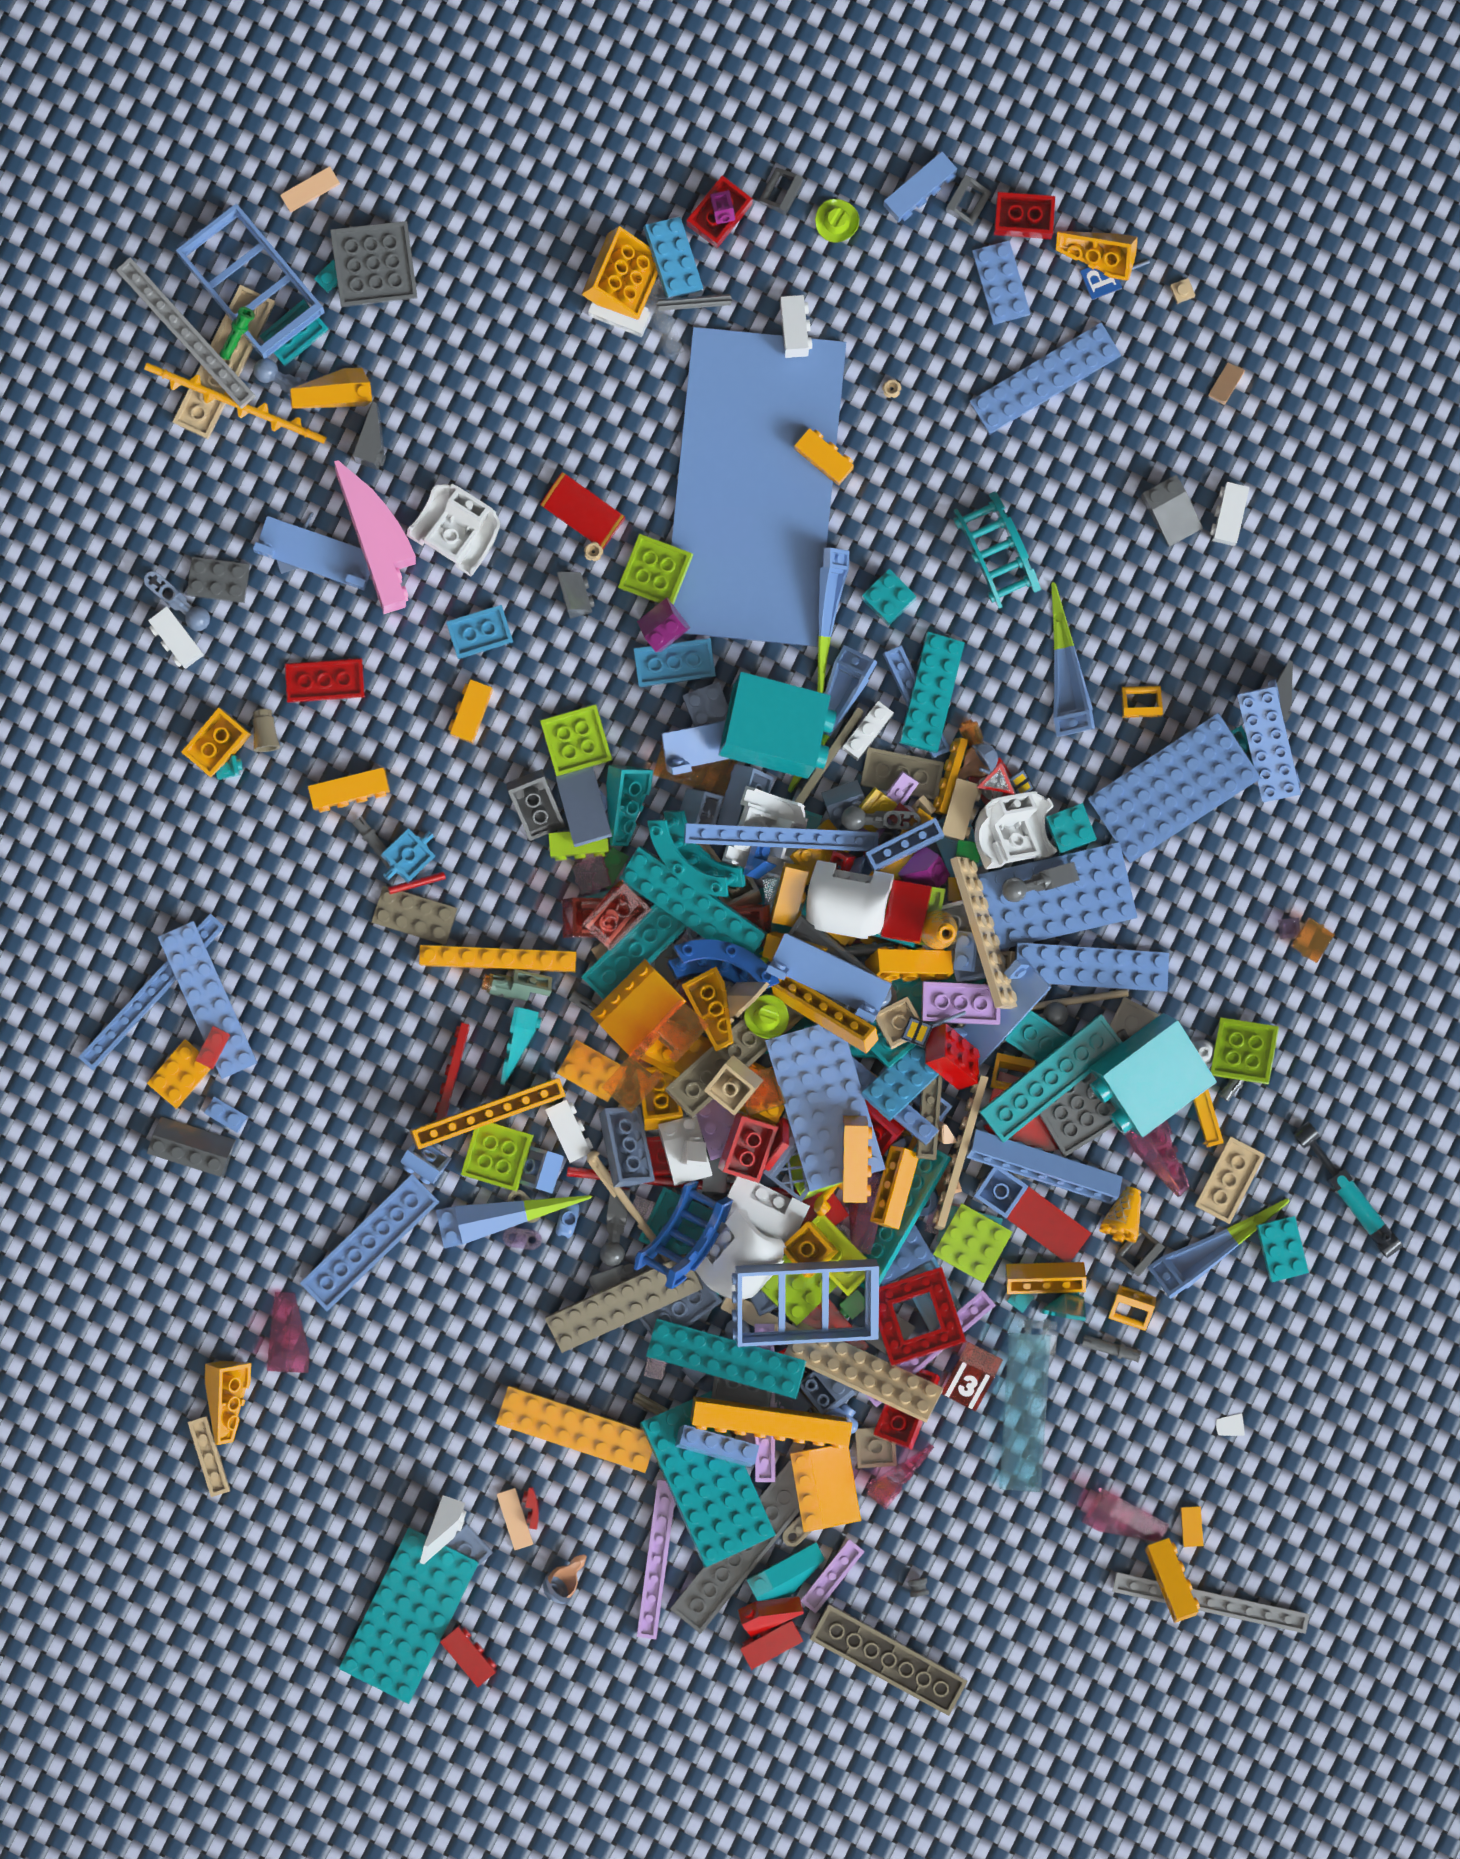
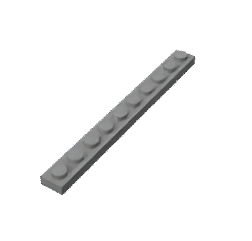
M131 257L116 269L241 409L256 397Z
M1116 1572L1112 1592L1166 1603L1156 1580ZM1193 1588L1191 1590L1193 1598L1196 1597L1199 1602V1611L1306 1634L1310 1615L1308 1613Z

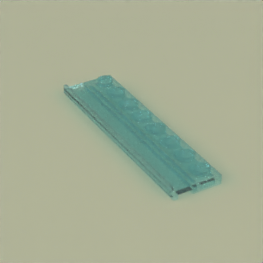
M1011 1332L1008 1335L999 1489L1041 1492L1051 1335Z

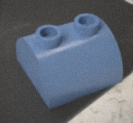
M413 1143L404 1154L401 1163L404 1164L403 1168L409 1173L416 1172L420 1175V1180L423 1183L434 1184L452 1158L433 1145L416 1149Z
M993 1167L976 1191L974 1197L1007 1218L1028 1186L1006 1170Z

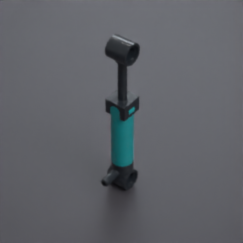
M1307 1122L1293 1132L1297 1142L1304 1149L1310 1146L1330 1172L1332 1177L1327 1180L1328 1183L1350 1208L1374 1240L1381 1253L1388 1259L1403 1247L1402 1243L1384 1223L1354 1183L1347 1170L1343 1168L1338 1171L1317 1144L1316 1140L1320 1135L1313 1125Z

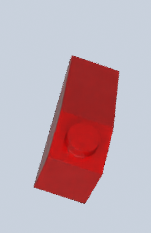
M799 1596L757 1601L738 1609L741 1624L751 1637L804 1614Z

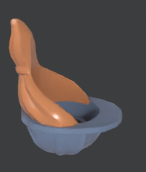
M985 743L973 744L964 756V766L959 770L957 778L966 780L970 776L984 777L987 775L979 771V768L982 767L992 771L996 767L998 755L995 749Z
M585 1554L574 1557L568 1566L557 1567L546 1575L543 1589L544 1594L549 1600L565 1604L572 1598L578 1584L577 1572L584 1566L587 1558Z

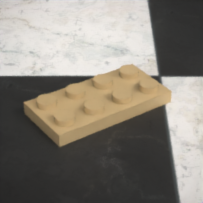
M1229 1137L1194 1206L1230 1224L1265 1154Z

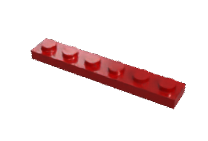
M461 1023V1027L457 1026L454 1037L457 1038L456 1046L452 1045L449 1056L452 1057L451 1064L446 1066L445 1075L447 1080L446 1083L441 1085L440 1094H442L441 1102L437 1101L436 1121L447 1116L470 1029L469 1024Z

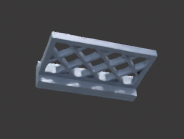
M792 1134L789 1138L788 1148L771 1170H765L763 1174L802 1202L809 1193V1187L807 1186L803 1167L790 1166V1158L794 1155H799L796 1152L797 1147ZM802 1168L804 1179L792 1181L791 1170ZM780 1171H789V1182H780L776 1179ZM804 1182L805 1190L799 1196L794 1192L793 1183Z

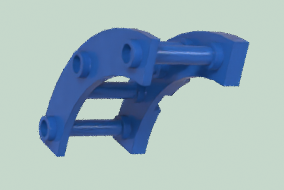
M692 940L675 945L674 949L679 957L667 962L676 980L701 975L717 967L722 979L727 982L731 981L734 984L736 982L769 983L770 985L760 996L770 995L771 993L768 988L780 982L777 977L766 972L768 965L755 954L743 947L720 940Z
M697 1180L683 1186L680 1200L669 1221L664 1224L658 1236L648 1246L638 1251L635 1256V1270L648 1265L666 1275L667 1281L665 1286L671 1290L687 1279L685 1275L690 1270L695 1271L708 1255L720 1235L717 1233L721 1222H726L733 1203V1199L729 1197L716 1202L697 1192L696 1189L699 1182ZM693 1198L713 1208L709 1222L688 1211ZM684 1218L704 1228V1232L699 1240L696 1241L677 1231ZM672 1237L693 1248L686 1257L683 1258L665 1248ZM661 1254L678 1264L668 1268L653 1260V1258Z

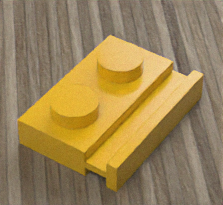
M874 787L859 807L865 813L874 814L876 811H893L898 804ZM873 825L863 826L869 832H876L879 829Z

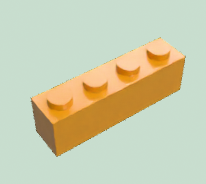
M384 768L308 786L313 809L315 811L318 810L319 813L329 811L330 807L336 805L338 808L346 807L349 805L348 802L356 801V803L366 802L368 797L375 796L376 799L387 796L386 793L390 792Z
M890 1145L885 1169L870 1217L871 1222L899 1230L918 1162L916 1152Z
M1084 1262L1006 1264L1007 1294L1086 1292Z
M1170 1538L1147 1545L1145 1552L1173 1622L1176 1623L1196 1616L1199 1612L1198 1609H1200L1199 1602L1196 1597L1193 1598L1192 1585L1189 1579H1186L1184 1576L1185 1568L1182 1561H1178L1176 1556L1178 1551L1175 1543H1171Z

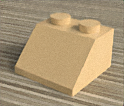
M733 1055L704 1091L735 1116L763 1082V1079Z

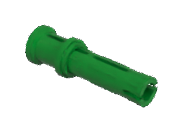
M240 307L238 309V316L231 324L232 330L219 353L221 358L225 360L231 359L242 334L248 331V324L255 317L251 309L247 307Z

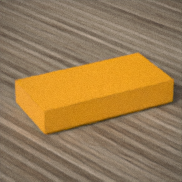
M1201 1506L1180 1507L1183 1547L1203 1546Z

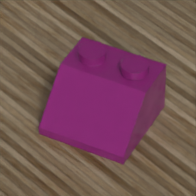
M667 597L637 621L644 638L655 652H662L691 628Z
M924 847L912 856L898 875L905 882L939 888L947 881L950 873L940 855Z

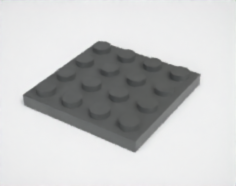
M407 221L330 230L341 307L417 299Z

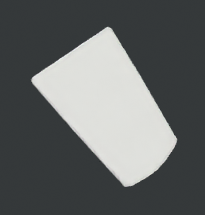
M1242 1413L1217 1419L1216 1428L1218 1435L1244 1436Z

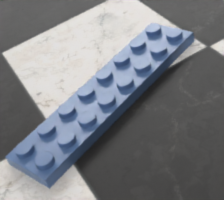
M1099 323L970 400L969 403L990 435L1119 358L1121 353L1103 324Z
M192 921L159 936L158 939L204 1041L213 1026L231 1034L215 1065L221 1079L257 1064V1060L195 922Z
M1016 943L1015 960L1027 959L1048 984L1167 992L1169 953Z
M411 1174L300 1284L328 1311L440 1201Z

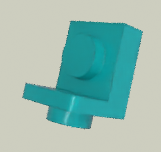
M231 755V758L216 772L217 779L241 776L240 770H243L241 758L238 759L236 755Z

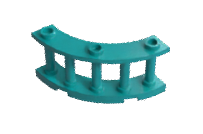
M994 491L989 494L991 500L988 503L989 505L965 516H961L958 509H954L956 518H953L957 529L961 528L973 550L971 555L975 564L979 563L990 590L987 594L991 603L995 602L998 608H1002L1000 597L1025 586H1030L1034 593L1041 590L1034 568L1031 569L1028 561L1029 556L1011 517H1008L1005 513V506L999 495ZM990 512H996L998 515L996 521L970 532L966 523ZM1000 527L1001 529L1005 528L1008 534L1007 540L979 551L974 540L975 538ZM1008 547H1014L1018 556L1015 558L1016 560L988 571L983 558ZM1017 567L1023 568L1025 574L1023 579L996 590L993 578Z
M667 810L664 812L665 820L647 821L652 842L661 860L678 879L688 886L709 895L722 897L728 896V886H746L745 875H743L744 867L729 865L721 861L718 862L712 859L711 855L699 844L684 843L685 823H687L684 810Z

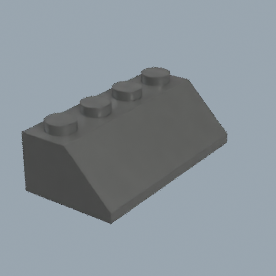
M161 1117L152 1135L147 1154L224 1177L236 1140Z

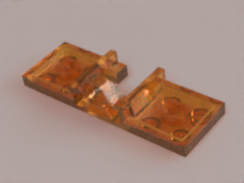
M679 999L605 1082L602 1088L627 1111L632 1113L664 1077L658 1069L651 1074L638 1062L640 1058L658 1039L672 1051L669 1057L676 1063L708 1028L709 1024Z

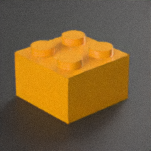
M809 1221L784 1243L786 1246L784 1254L792 1263L830 1261L839 1252L813 1222ZM805 1273L803 1276L811 1278L816 1273Z

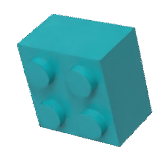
M889 569L862 595L861 599L889 626L916 600L917 596Z
M1083 803L1045 818L1058 855L1097 840Z

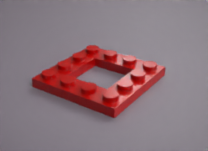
M942 1267L879 1287V1329L891 1366L967 1342ZM930 1292L941 1329L904 1341L893 1304Z

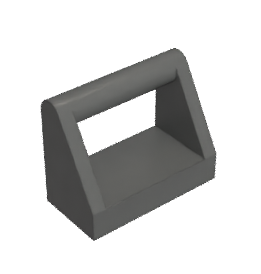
M776 167L759 202L786 216L803 184V177ZM783 176L793 182L782 203L778 204L768 200L779 177Z
M965 175L949 202L946 212L973 226L989 199L991 192L973 178ZM970 186L981 192L982 195L968 218L957 207Z
M1139 1227L1137 1241L1144 1235L1154 1246L1141 1261L1133 1267L1123 1258L1135 1244L1126 1241L1114 1255L1136 1276H1140L1165 1248L1142 1227Z

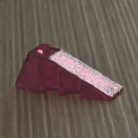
M1167 1120L1143 1138L1130 1131L1126 1137L1135 1153L1177 1197H1180L1189 1188L1183 1165L1178 1162L1176 1156L1178 1149L1177 1146L1172 1144L1170 1135L1173 1133Z
M871 1173V1177H867V1184H871V1196H867V1203L848 1202L851 1243L861 1253L869 1255L871 1254L878 1224L870 1221L882 1174Z
M275 1292L267 1371L309 1373L310 1351L295 1293Z
M932 1444L927 1445L879 1476L877 1480L873 1478L866 1486L868 1489L866 1493L886 1510L902 1490V1485L910 1480L915 1472L914 1470L923 1463L934 1446Z
M1101 1487L1082 1520L1084 1524L1099 1532L1156 1542L1163 1539L1169 1527V1524Z

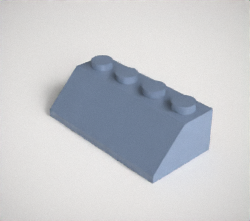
M735 764L731 772L728 789L725 792V799L720 809L717 825L738 826L745 807L740 805L745 787L749 786L769 793L774 777L755 768Z

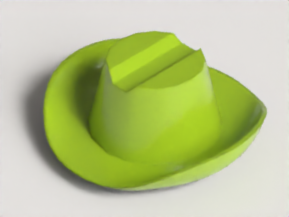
M840 199L827 200L817 210L815 217L816 228L825 240L834 243L843 242L849 239L858 229V212L847 201Z
M762 995L745 1010L744 1020L749 1030L756 1036L771 1039L781 1036L786 1031L789 1023V1014L786 1005L781 999L773 995Z

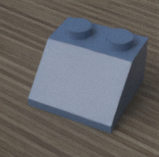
M530 1146L520 1184L553 1194L564 1156Z

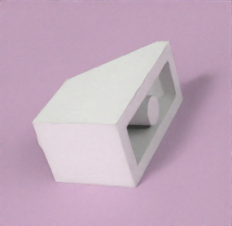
M690 1137L689 1141H684L682 1164L706 1166V1142H701V1138Z

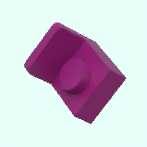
M729 190L710 194L716 223L734 221L735 215Z

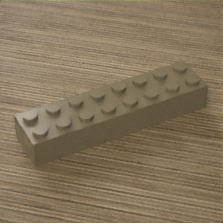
M830 1603L827 1604L810 1636V1640L948 1716L951 1714L968 1682L965 1677Z

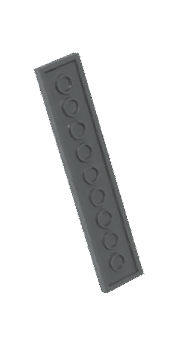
M791 1459L776 1476L775 1482H772L759 1497L776 1536L709 1567H703L670 1608L700 1634L800 1511Z

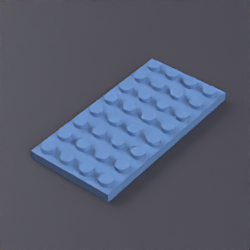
M1217 713L1088 799L1116 843L1120 842L1121 850L1129 863H1132L1257 782L1261 777L1221 715Z
M1120 842L977 875L983 885V896L989 904L988 912L994 921L993 928L995 935L1000 940V950L1014 947L1016 943H1032L1138 918ZM1071 862L1075 863L1079 881L1047 891L1037 892L1032 890L1026 892L1025 897L1019 902H1010L1002 894V885L1009 878L1017 877L1025 881L1041 871Z
M819 1024L765 1040L809 1191L843 1182V1115L867 1116L868 1127H872V1139H868V1146H872V1158H868V1165H871V1173L884 1170V1162L865 1098L861 1095L862 1088L848 1042Z

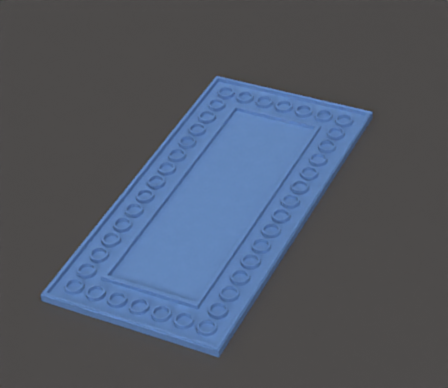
M693 327L671 546L693 554L674 603V607L691 627L684 634L817 647L820 567H823L822 555L824 548L827 546L833 481L794 449V446L809 428L812 431L816 429L824 436L822 438L827 443L832 442L836 446L847 342L812 339V349H809L808 356L785 358L784 340L781 335Z

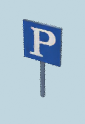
M1150 260L1133 265L1132 270L1149 264ZM1088 267L1080 270L1092 300L1122 289L1119 279L1109 278L1095 268Z

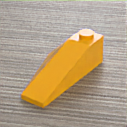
M1058 231L1056 251L1074 260L1084 262L1088 267L1103 272L1109 278L1128 281L1136 257L1138 237L1115 233Z
M343 368L291 388V408L365 407L372 402L370 381L363 368Z
M717 967L682 984L715 1051L717 1052L734 1043L726 986Z
M218 1361L205 1364V1387L216 1445L234 1441L240 1420L238 1414L240 1407L244 1406V1393L246 1388L249 1389L251 1381V1363Z

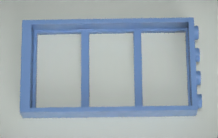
M236 203L225 208L223 214L218 218H212L204 229H198L191 239L181 242L176 252L178 257L232 321L237 318L238 313L234 314L213 288L263 249L284 272L285 276L246 307L253 311L290 281L309 302L311 307L261 346L249 331L243 334L261 357L266 359L325 312L323 306ZM238 217L259 244L208 283L187 256Z
M876 1259L735 1266V1273H732V1285H735V1291H732V1303H735V1310H732V1321L735 1322V1328H732V1339L736 1340L738 1347L878 1339L879 1265ZM865 1271V1327L828 1329L829 1272ZM822 1273L821 1329L785 1331V1274ZM778 1275V1331L742 1333V1277Z

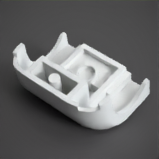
M437 484L431 490L429 500L423 511L408 528L406 536L422 546L424 543L455 562L456 568L471 577L493 546L500 528V521L496 511L454 484Z
M745 787L740 805L745 807L738 826L806 829L808 819L805 818L804 805L753 787ZM727 845L722 860L745 868L752 846ZM771 847L767 862L777 866L766 875L780 878L784 862L794 864L789 856L797 848Z
M1037 792L1020 793L992 799L981 810L975 824V843L985 870L1002 867L1005 863L1034 858L1035 861L1051 858L1057 852L1056 847L1048 840L1045 831V818L1053 807L1050 798L1046 799L1044 796L1037 794Z
M817 860L808 889L806 920L814 925L816 930L862 939H868V936L880 935L882 933L887 899L892 888L894 874L874 871L873 876L837 870L836 863Z
M736 1176L727 1196L733 1199L727 1220L736 1209L747 1210L750 1222L758 1231L767 1237L782 1239L785 1243L799 1230L810 1206L793 1197L789 1199L760 1183ZM721 1222L718 1232L721 1233L727 1225Z
M736 1209L725 1222L726 1228L720 1233L708 1255L695 1270L710 1289L732 1299V1291H735V1285H732V1273H735V1266L782 1264L784 1262L782 1258L786 1246L783 1240L767 1237L758 1231L750 1222L747 1210ZM773 1275L742 1277V1300L756 1295Z

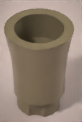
M260 709L254 711L253 751L269 752L280 749L272 710Z

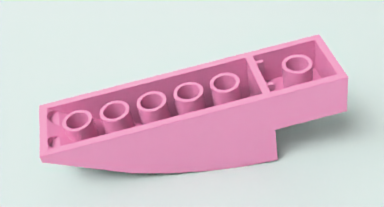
M334 461L335 472L383 614L405 608L406 601H408V593L406 587L400 584L402 583V576L399 569L416 564V556L410 542L394 515L374 490L340 461Z

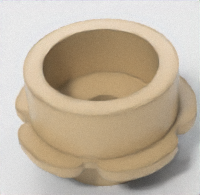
M889 379L882 386L884 395L888 398L899 396V391L901 390L900 383L894 379Z
M596 542L586 545L584 548L586 559L598 561L603 554L602 547Z

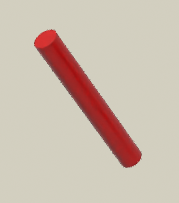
M440 872L411 880L409 883L404 882L388 887L389 894H394L446 879L445 874Z

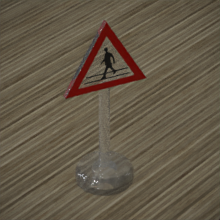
M1002 762L976 787L993 790L992 799L997 798L998 792L1015 794Z

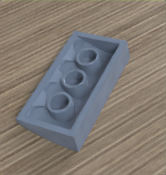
M640 1107L605 1108L599 1113L613 1187L653 1182L655 1178Z

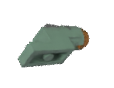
M514 969L512 977L490 973L489 975H484L481 989L486 990L488 994L510 1000L520 999L527 1001L530 992L550 996L552 977Z

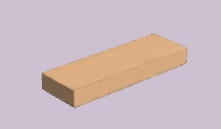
M329 166L280 196L291 213L340 185V182Z
M516 1488L498 1493V1501L514 1550L533 1545Z

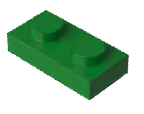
M613 847L600 867L603 871L600 879L604 882L602 886L608 890L614 885L629 856Z

